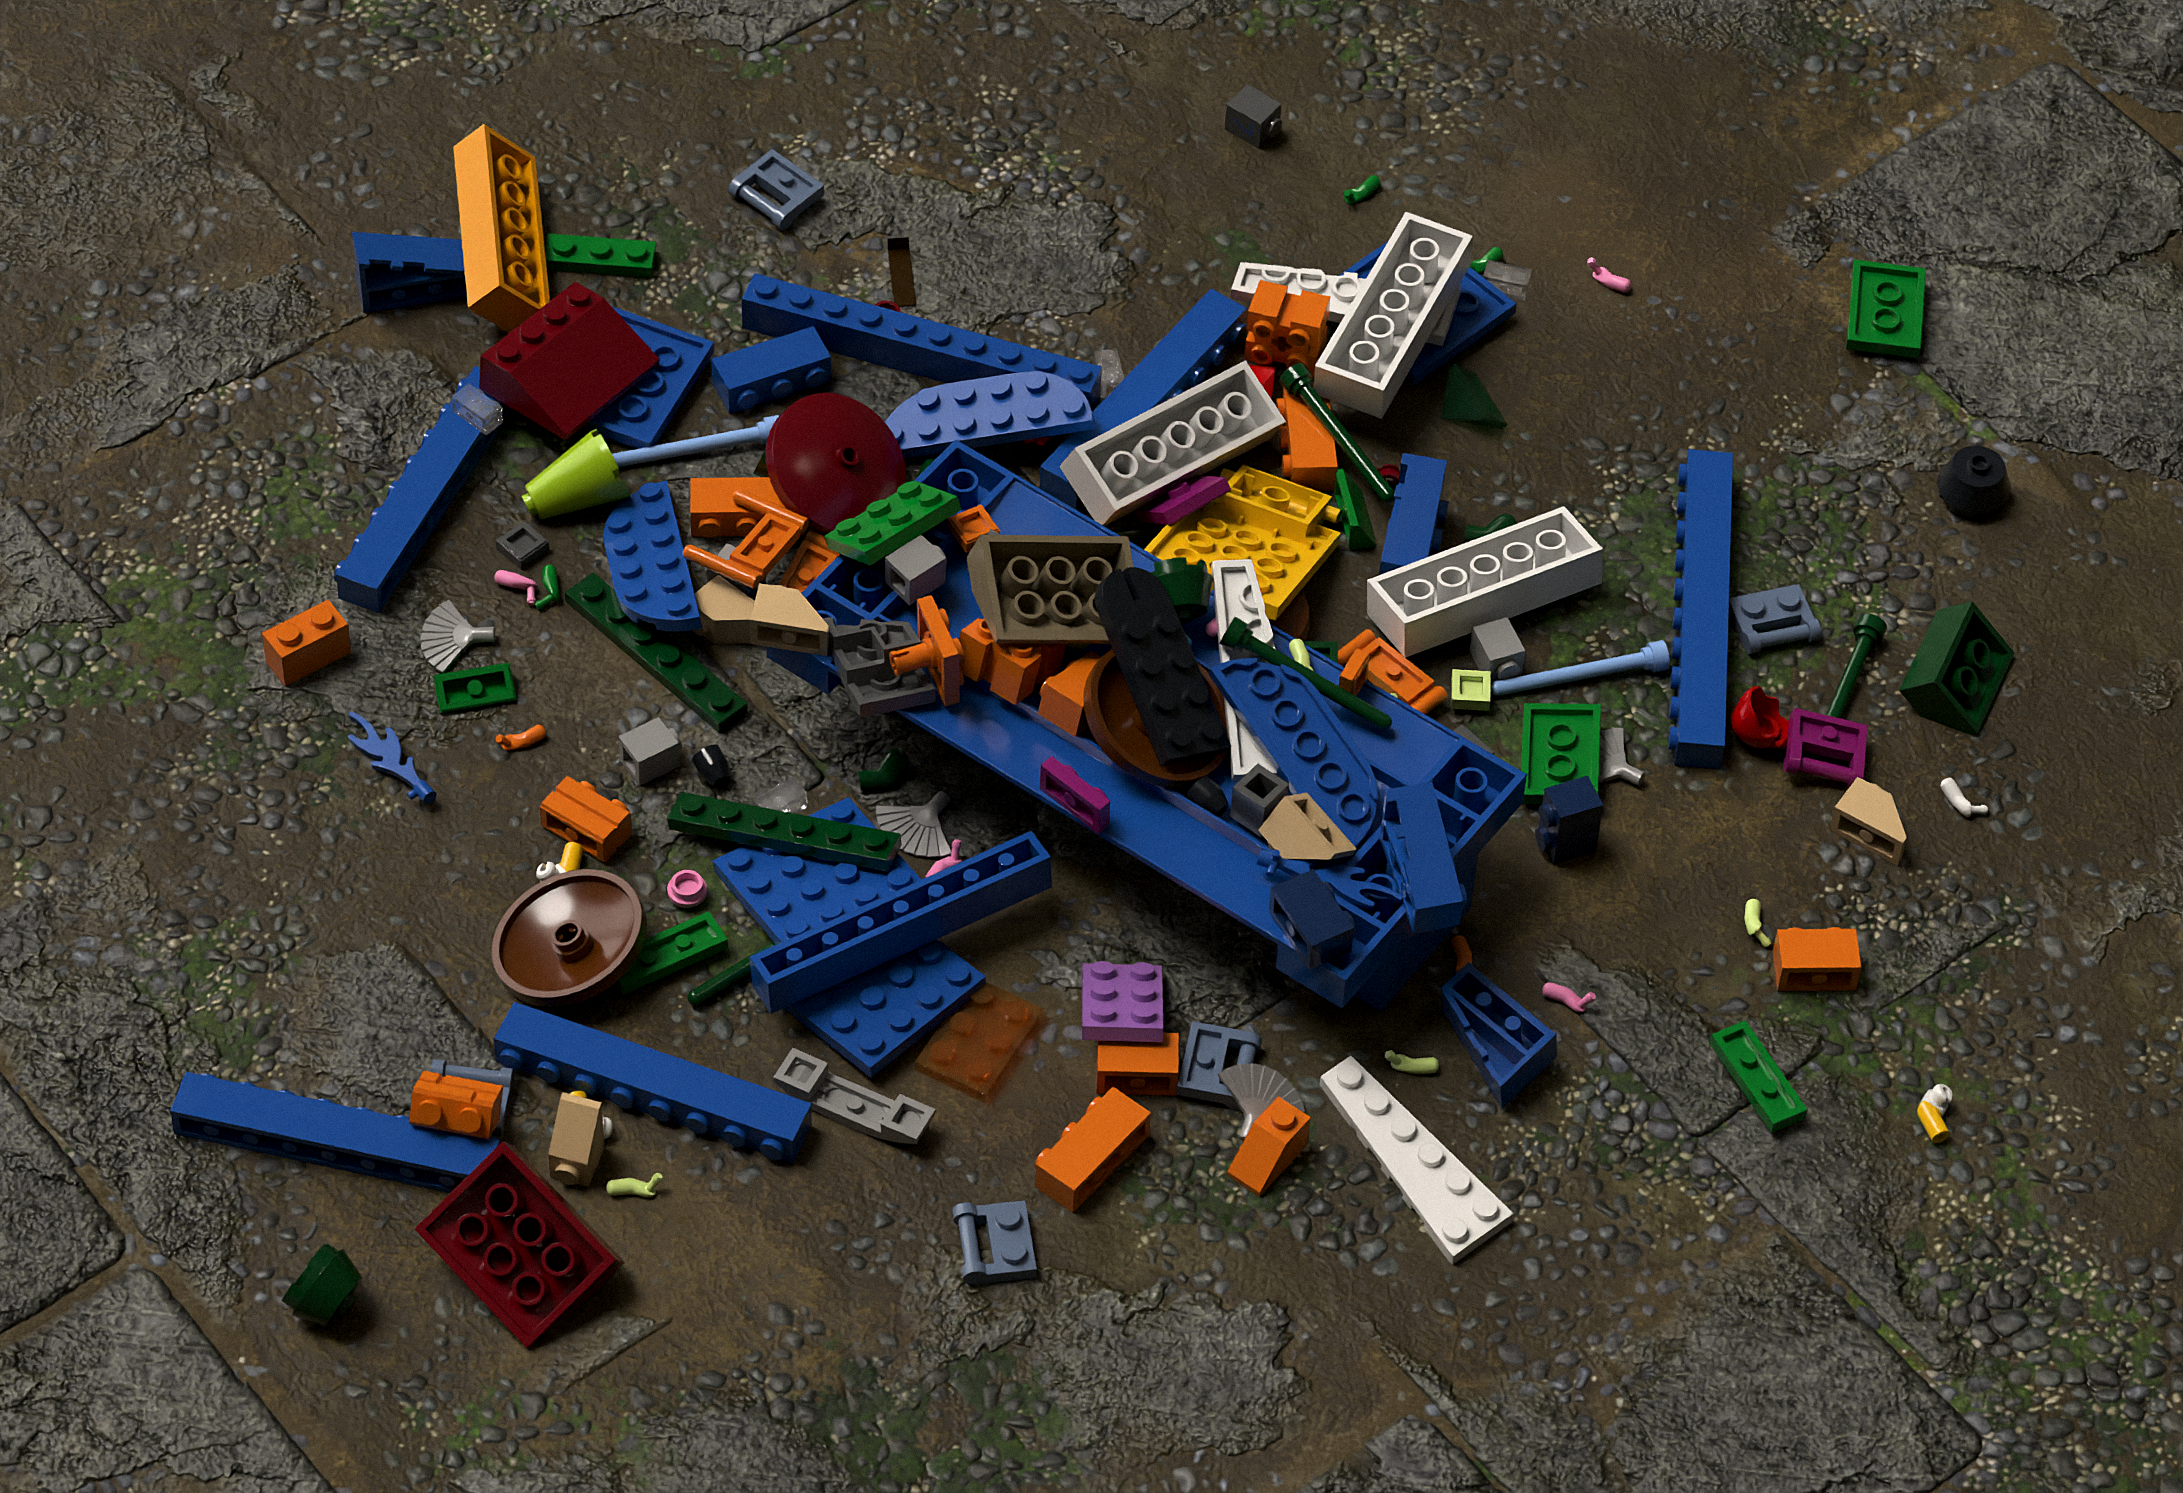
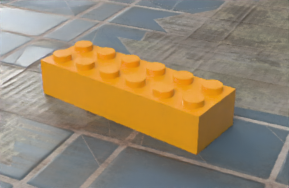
M483 124L453 146L467 304L473 313L481 315L497 325L501 330L510 333L550 301L536 158Z

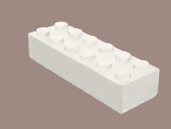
M1405 212L1315 365L1314 390L1319 396L1382 419L1471 265L1472 235Z
M1245 360L1076 447L1059 467L1094 521L1106 526L1165 494L1171 487L1183 483L1196 475H1203L1268 441L1286 421Z
M1563 506L1368 579L1367 614L1403 657L1406 658L1472 633V627L1506 617L1509 619L1601 584L1603 548Z

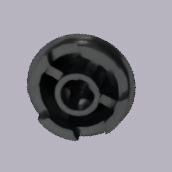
M1968 446L1959 450L1941 469L1937 478L1939 497H1943L1944 501L1951 506L1950 512L1953 515L1966 520L1978 521L1981 515L1991 514L1996 511V514L1999 513L2011 494V483L2002 457L1992 449L1983 446Z

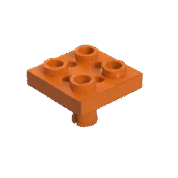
M932 595L917 599V632L921 644L898 651L889 652V658L896 676L927 667L941 700L946 707L960 702L959 686L964 685V677L959 662L964 660V654L958 638L952 639L950 636V623L944 608L938 609Z

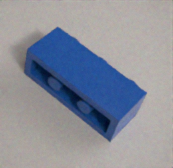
M814 326L711 359L712 384L729 414L749 409L755 405L777 398H784L789 394L811 387H818L823 383L831 381V356Z

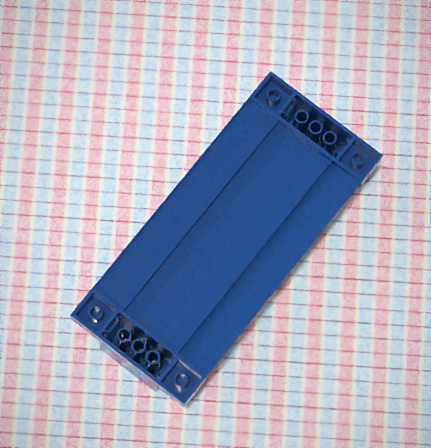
M956 439L914 480L957 496L962 510L954 515L982 504L1000 529L1001 535L1120 536ZM947 518L921 534L932 545L939 546L947 559L946 583L924 597L932 595L937 608H944L950 623V636L952 639L958 638L959 640L962 629L977 618L984 619L973 595L970 575L967 570V556L970 552L966 553L947 527ZM1129 541L1134 567L1147 570L1148 572L1155 571L1154 563L1162 560ZM840 554L801 593L822 618H834L836 625L858 626L861 619L876 620L878 622L903 621L909 622L918 636L917 601L909 606L885 583V557L869 566ZM1212 589L1206 614L1192 620L1188 624L1182 625L1185 634L1192 641L1190 647L1196 661L1208 673L1210 668L1220 664L1218 635L1210 637L1205 631L1206 625L1216 617L1214 592ZM1271 625L1275 649L1294 660L1289 649V643L1295 638ZM1089 644L1088 648L1083 650L1066 646L1059 673L1072 660L1080 659L1091 650L1103 657L1112 649L1111 644ZM1305 645L1310 656V667L1313 668V671L1339 685V676L1344 667ZM766 647L767 658L828 695L840 682L842 683L830 649L828 655L823 656ZM923 667V671L935 688V702L895 710V712L1096 833L1040 790L1041 764L1052 756L1063 765L1072 767L1081 779L1092 787L1101 789L1110 800L1109 825L1099 834L1096 833L1097 835L1278 944L1276 969L1340 1008H1343L1355 995L1382 1012L1456 927L1451 926L1413 934L1402 902L1398 904L1383 896L1362 893L1363 897L1374 902V909L1367 910L1348 902L1334 892L1335 901L1342 911L1346 910L1350 913L1356 926V932L1353 934L1352 951L1309 970L1269 912L1271 887L1295 876L1280 869L1275 871L1273 877L1267 876L1268 868L1257 865V860L1261 850L1272 853L1273 850L1269 848L1268 841L1263 836H1258L1230 817L1233 786L1239 781L1232 782L1229 750L1223 761L1209 775L1223 790L1229 803L1228 809L1218 818L1186 798L1187 792L1193 785L1181 788H1165L1145 783L1118 767L1101 749L1089 727L1074 737L1037 714L1042 697L1039 695L1041 685L1036 682L1033 692L1014 705L990 691L991 683L981 679L975 682L963 675L964 685L959 686L960 702L945 707L927 667ZM1367 680L1356 697L1391 717L1392 726L1387 730L1376 727L1322 695L1369 762L1376 780L1378 799L1371 829L1356 852L1341 862L1338 858L1330 860L1317 859L1316 867L1312 869L1316 871L1335 865L1360 867L1365 870L1364 877L1351 878L1352 880L1379 884L1398 892L1380 841L1385 790L1432 781L1450 852L1454 857L1458 883H1462L1466 891L1467 907L1462 908V920L1471 909L1478 853L1523 803L1527 774ZM1289 790L1288 796L1293 795L1292 792ZM1289 859V860H1309V859Z

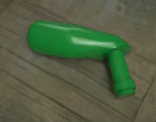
M1371 175L1359 187L1344 190V201L1354 204L1369 197L1381 185L1380 178L1376 175Z
M1493 247L1483 258L1471 261L1469 267L1478 274L1490 270L1503 258L1502 249Z
M546 565L542 569V583L549 595L535 602L534 605L537 610H542L552 601L555 603L559 601L557 569L553 565Z

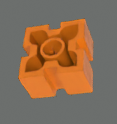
M1259 280L1248 310L1246 331H1249L1245 342L1244 360L1273 366L1274 361L1285 363L1286 370L1297 363H1303L1313 377H1315V365L1326 347L1328 326L1325 325L1329 317L1331 297L1302 290L1301 295L1288 293V286Z
M977 618L960 631L959 641L962 646L964 660L960 661L959 665L963 675L975 682L981 679L991 683L990 691L1016 705L1033 692L1035 682L1042 686L1048 677H1054L1059 673L1066 644L995 643L985 619Z

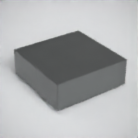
M522 521L495 540L496 549L521 570L549 551V541L525 521Z

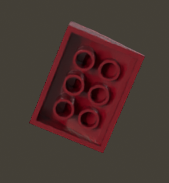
M575 281L480 356L479 389L564 440H567L660 364V359L603 297Z
M504 1141L414 1228L526 1348L532 1346L596 1292L625 1263L512 1144Z

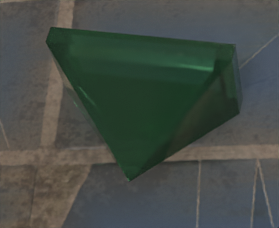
M1454 363L1449 369L1440 418L1504 429L1508 424L1477 373Z

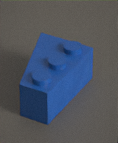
M352 232L356 281L363 313L467 297L461 239Z
M1408 453L1402 454L1399 484L1396 485L1395 502L1391 518H1389L1379 575L1431 556L1432 550L1439 551L1443 529H1439L1437 526L1438 522H1446L1449 501L1442 500L1447 460Z
M1433 782L1385 790L1380 841L1398 892L1402 895V903L1413 934L1460 925L1462 908L1467 907V896L1463 884L1458 883L1455 861L1450 852Z
M1469 962L1441 987L1442 1011L1501 1109L1504 1108L1557 1057L1556 1034Z

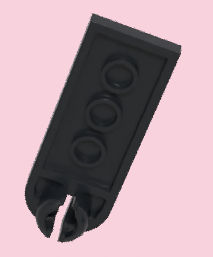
M1127 567L1123 572L1121 569L1113 571L1098 585L1095 593V605L1160 766L1224 753L1231 747L1230 741L1165 586L1155 575L1141 568Z

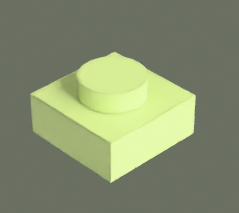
M1452 669L1451 709L1489 711L1491 671Z

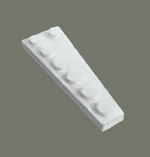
M1241 262L1231 288V299L1251 303L1259 280L1288 286V293L1301 295L1302 290L1330 296L1328 320L1341 323L1366 279L1358 278V273L1344 272L1342 276L1325 275L1319 269H1295L1287 266ZM1461 283L1458 285L1426 343L1444 345L1460 296Z
M1252 560L1212 561L1211 572L1218 643H1220L1224 633L1236 616L1249 624L1247 628L1253 631L1252 636L1275 648L1273 632L1269 619L1265 614V605ZM1219 644L1220 663L1242 658H1257V662L1267 663L1245 649L1242 652L1237 649L1231 651ZM1224 697L1227 735L1231 744L1229 755L1232 782L1240 781L1257 764H1260L1281 778Z
M1349 1056L1321 1076L1320 1086L1348 1125L1356 1131V1135L1367 1150H1371L1379 1160L1383 1173L1389 1180L1392 1179L1403 1193L1402 1198L1410 1209L1414 1208L1424 1222V1229L1452 1265L1512 1223L1513 1212L1352 1056Z

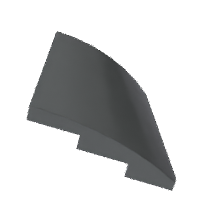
M823 618L829 626V649L845 690L860 718L935 702V688L922 668L896 676L890 663L889 652L921 644L920 639L909 622H878L876 620L861 619L860 624L854 626L836 625L834 618Z

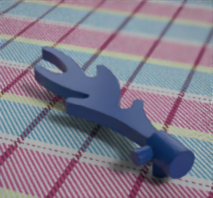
M350 712L351 721L357 723L365 730L368 739L362 740L350 734L348 736L349 741L362 753L376 760H381L371 762L373 770L396 776L412 786L413 790L407 793V797L410 800L418 796L425 804L433 802L437 793L425 780L418 778L415 773L413 757H408L407 763L401 765L402 748L392 728L387 727V739L380 740L375 729L366 719L355 712Z
M1276 849L1272 853L1261 850L1257 860V865L1268 868L1266 875L1269 877H1273L1277 869L1296 877L1315 868L1317 864V859L1289 860L1281 858L1280 852ZM1335 865L1315 871L1321 881L1328 882L1337 895L1367 910L1374 909V902L1363 897L1362 893L1383 896L1398 904L1402 902V895L1390 888L1371 882L1352 880L1351 878L1364 877L1365 870L1363 868Z

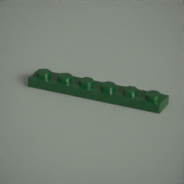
M594 572L565 592L566 603L718 733L747 713L746 701L665 632L656 630V625L641 619H639V623H636L626 616L618 604L615 590Z
M681 792L667 817L670 830L883 871H889L902 846L900 833Z

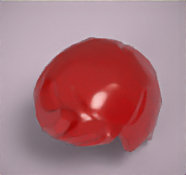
M1760 686L1749 688L1740 698L1731 715V726L1734 734L1743 743L1754 748L1787 749L1789 721L1779 713V700L1776 697L1767 696Z

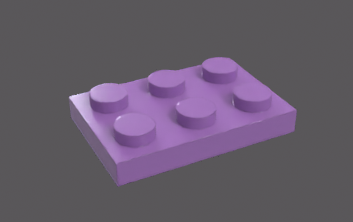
M1106 961L1083 963L1082 1040L1163 1042L1162 966L1151 965L1145 962L1133 965L1112 964Z

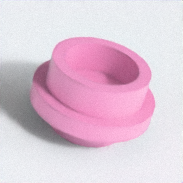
M679 871L668 883V897L673 904L679 907H695L706 898V882L695 871Z

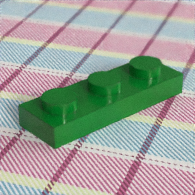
M549 233L547 235L545 246L547 270L652 278L656 241Z
M709 911L645 939L643 947L633 965L614 984L623 996L728 949V939Z
M1746 1020L1711 1034L1709 1044L1771 1133L1806 1119L1808 1109Z

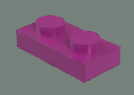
M1052 756L1041 764V791L1099 834L1109 825L1110 800L1101 789L1089 785L1078 776L1072 767L1063 765Z

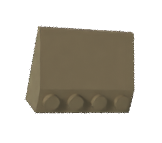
M980 535L967 556L972 592L995 643L1110 644L1096 609L1095 593L1098 585L1110 573L1117 569H1121L1123 572L1127 567H1134L1128 536Z

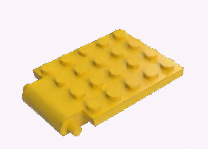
M1242 465L1237 472L1224 468L1220 477L1226 478L1231 488L1229 492L1176 523L1166 525L1144 550L1161 560L1186 557L1187 565H1197V562L1204 560L1208 573L1211 575L1212 561L1251 559L1264 601L1265 614L1268 619L1276 621L1339 545L1341 533L1326 528L1322 524L1324 520L1337 524L1342 510L1331 506L1332 496L1246 465Z

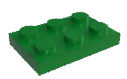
M1854 259L1846 349L1913 358L1919 357L1926 268Z
M910 481L898 487L897 492L888 498L868 505L867 510L855 518L841 521L837 524L836 529L826 534L824 538L829 550L870 566L959 512L962 508L957 496L918 481Z
M1524 703L1521 771L1527 774L1522 804H1542L1545 788L1585 776L1589 777L1598 794L1601 704Z

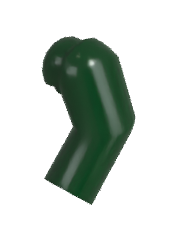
M1506 513L1496 517L1486 527L1466 525L1464 543L1517 524L1512 515Z
M891 749L886 753L878 769L858 771L860 790L896 785L908 768L909 760L906 753L900 749Z

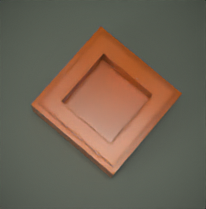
M982 504L949 517L947 520V527L966 553L971 551L980 535H987L990 529L1000 534V529Z
M1357 648L1355 649L1339 676V687L1355 696L1358 695L1367 680L1369 653Z

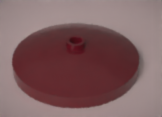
M817 393L803 397L781 413L769 432L766 444V466L774 491L786 509L810 520L808 528L820 534L826 535L836 529L837 524L841 521L855 518L866 511L868 505L888 498L897 492L898 487L906 483L904 457L896 437L887 424L873 410L853 398L835 393Z

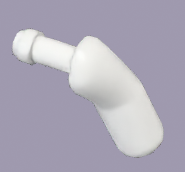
M1946 778L1941 782L1940 787L1950 803L1963 816L1970 817L1971 814L1985 815L1988 813L1986 805L1971 806L1952 778Z

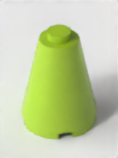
M595 429L585 435L524 486L527 493L522 495L521 498L529 514L533 516L538 513L542 520L622 500L631 495L625 480L621 481L619 478V467L601 434Z

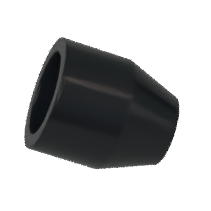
M719 745L706 746L693 756L692 762L701 778L713 787H721L730 780L729 763Z
M1208 775L1199 779L1186 794L1187 799L1218 818L1229 807L1223 790Z

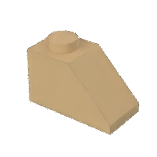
M718 574L695 593L702 628L692 631L699 636L706 637L714 644L750 643V616L754 600Z
M759 583L750 616V644L827 656L829 652V626L798 589L787 588L782 585Z
M1857 777L1835 806L1830 831L1898 866L1902 860L1907 837L1893 797L1878 785Z
M1307 792L1284 796L1258 830L1268 841L1269 848L1278 850L1284 859L1330 860L1353 855L1357 850Z
M562 1093L548 1153L550 1177L567 1185L578 1184L589 1187L605 1148L602 1102Z

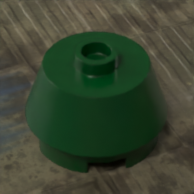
M1186 557L1155 562V571L1150 573L1155 575L1165 586L1181 625L1188 624L1192 620L1206 614L1213 582L1212 575L1208 573L1206 562L1200 560L1197 562V565H1187Z
M328 1243L324 1244L306 1264L305 1270L297 1281L291 1284L281 1300L293 1310L292 1316L323 1326H327L338 1313L342 1317L348 1313L358 1299L354 1292L363 1279L345 1250L341 1249L339 1251Z

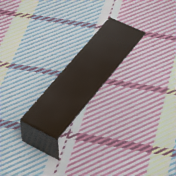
M909 237L887 238L893 302L898 306H916Z

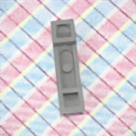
M795 1048L791 1049L773 1077L775 1084L792 1097L812 1103V1109L819 1114L858 1132L888 1141L917 1144L936 1114V1109L902 1094H899L896 1100H892L834 1075L828 1071L827 1062Z

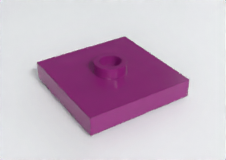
M1196 475L1183 483L1171 487L1165 494L1136 509L1135 512L1140 522L1172 525L1228 493L1231 488L1225 477Z

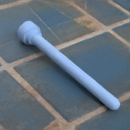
M779 415L764 417L763 422H757L756 427L655 445L650 448L645 447L618 452L612 455L618 467H625L760 441V444H766L769 432Z
M1664 640L1647 643L1646 647L1641 648L1638 653L1495 681L1491 684L1490 693L1493 696H1503L1641 667L1644 670L1651 669L1653 673L1665 671L1670 668L1669 653Z

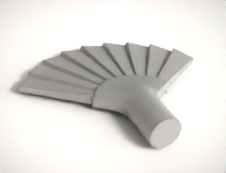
M447 600L439 604L431 612L421 629L420 643L423 655L435 670L444 674L471 644L495 642V627H472L461 616L451 601Z
M1611 728L1600 731L1599 783L1621 778L1640 786L1645 779L1646 773L1627 764L1624 752L1623 728Z
M938 791L924 806L876 805V817L880 830L901 834L902 846L900 850L903 853L911 854L915 857H927V859L951 855V850L938 819L939 813L950 803V797L945 792Z
M1254 1063L1239 1064L1217 1074L1244 1114V1122L1239 1135V1139L1242 1141L1246 1138L1254 1121L1278 1096L1300 1111L1305 1112L1303 1101L1296 1088L1278 1071L1265 1065Z

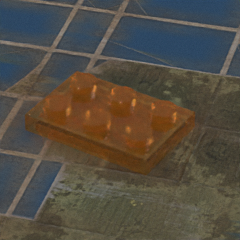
M986 982V984L981 985L970 994L968 1002L941 1023L916 1059L915 1070L986 1103L1043 1019L1044 1008Z

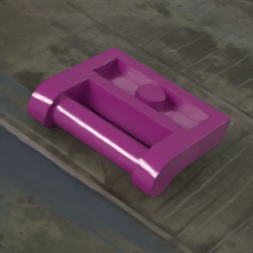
M1794 708L1789 715L1787 750L1783 771L1791 774H1797L1799 771L1845 782L1846 787H1850L1857 777L1861 779L1864 777L1868 725ZM1802 751L1849 762V768L1802 757Z

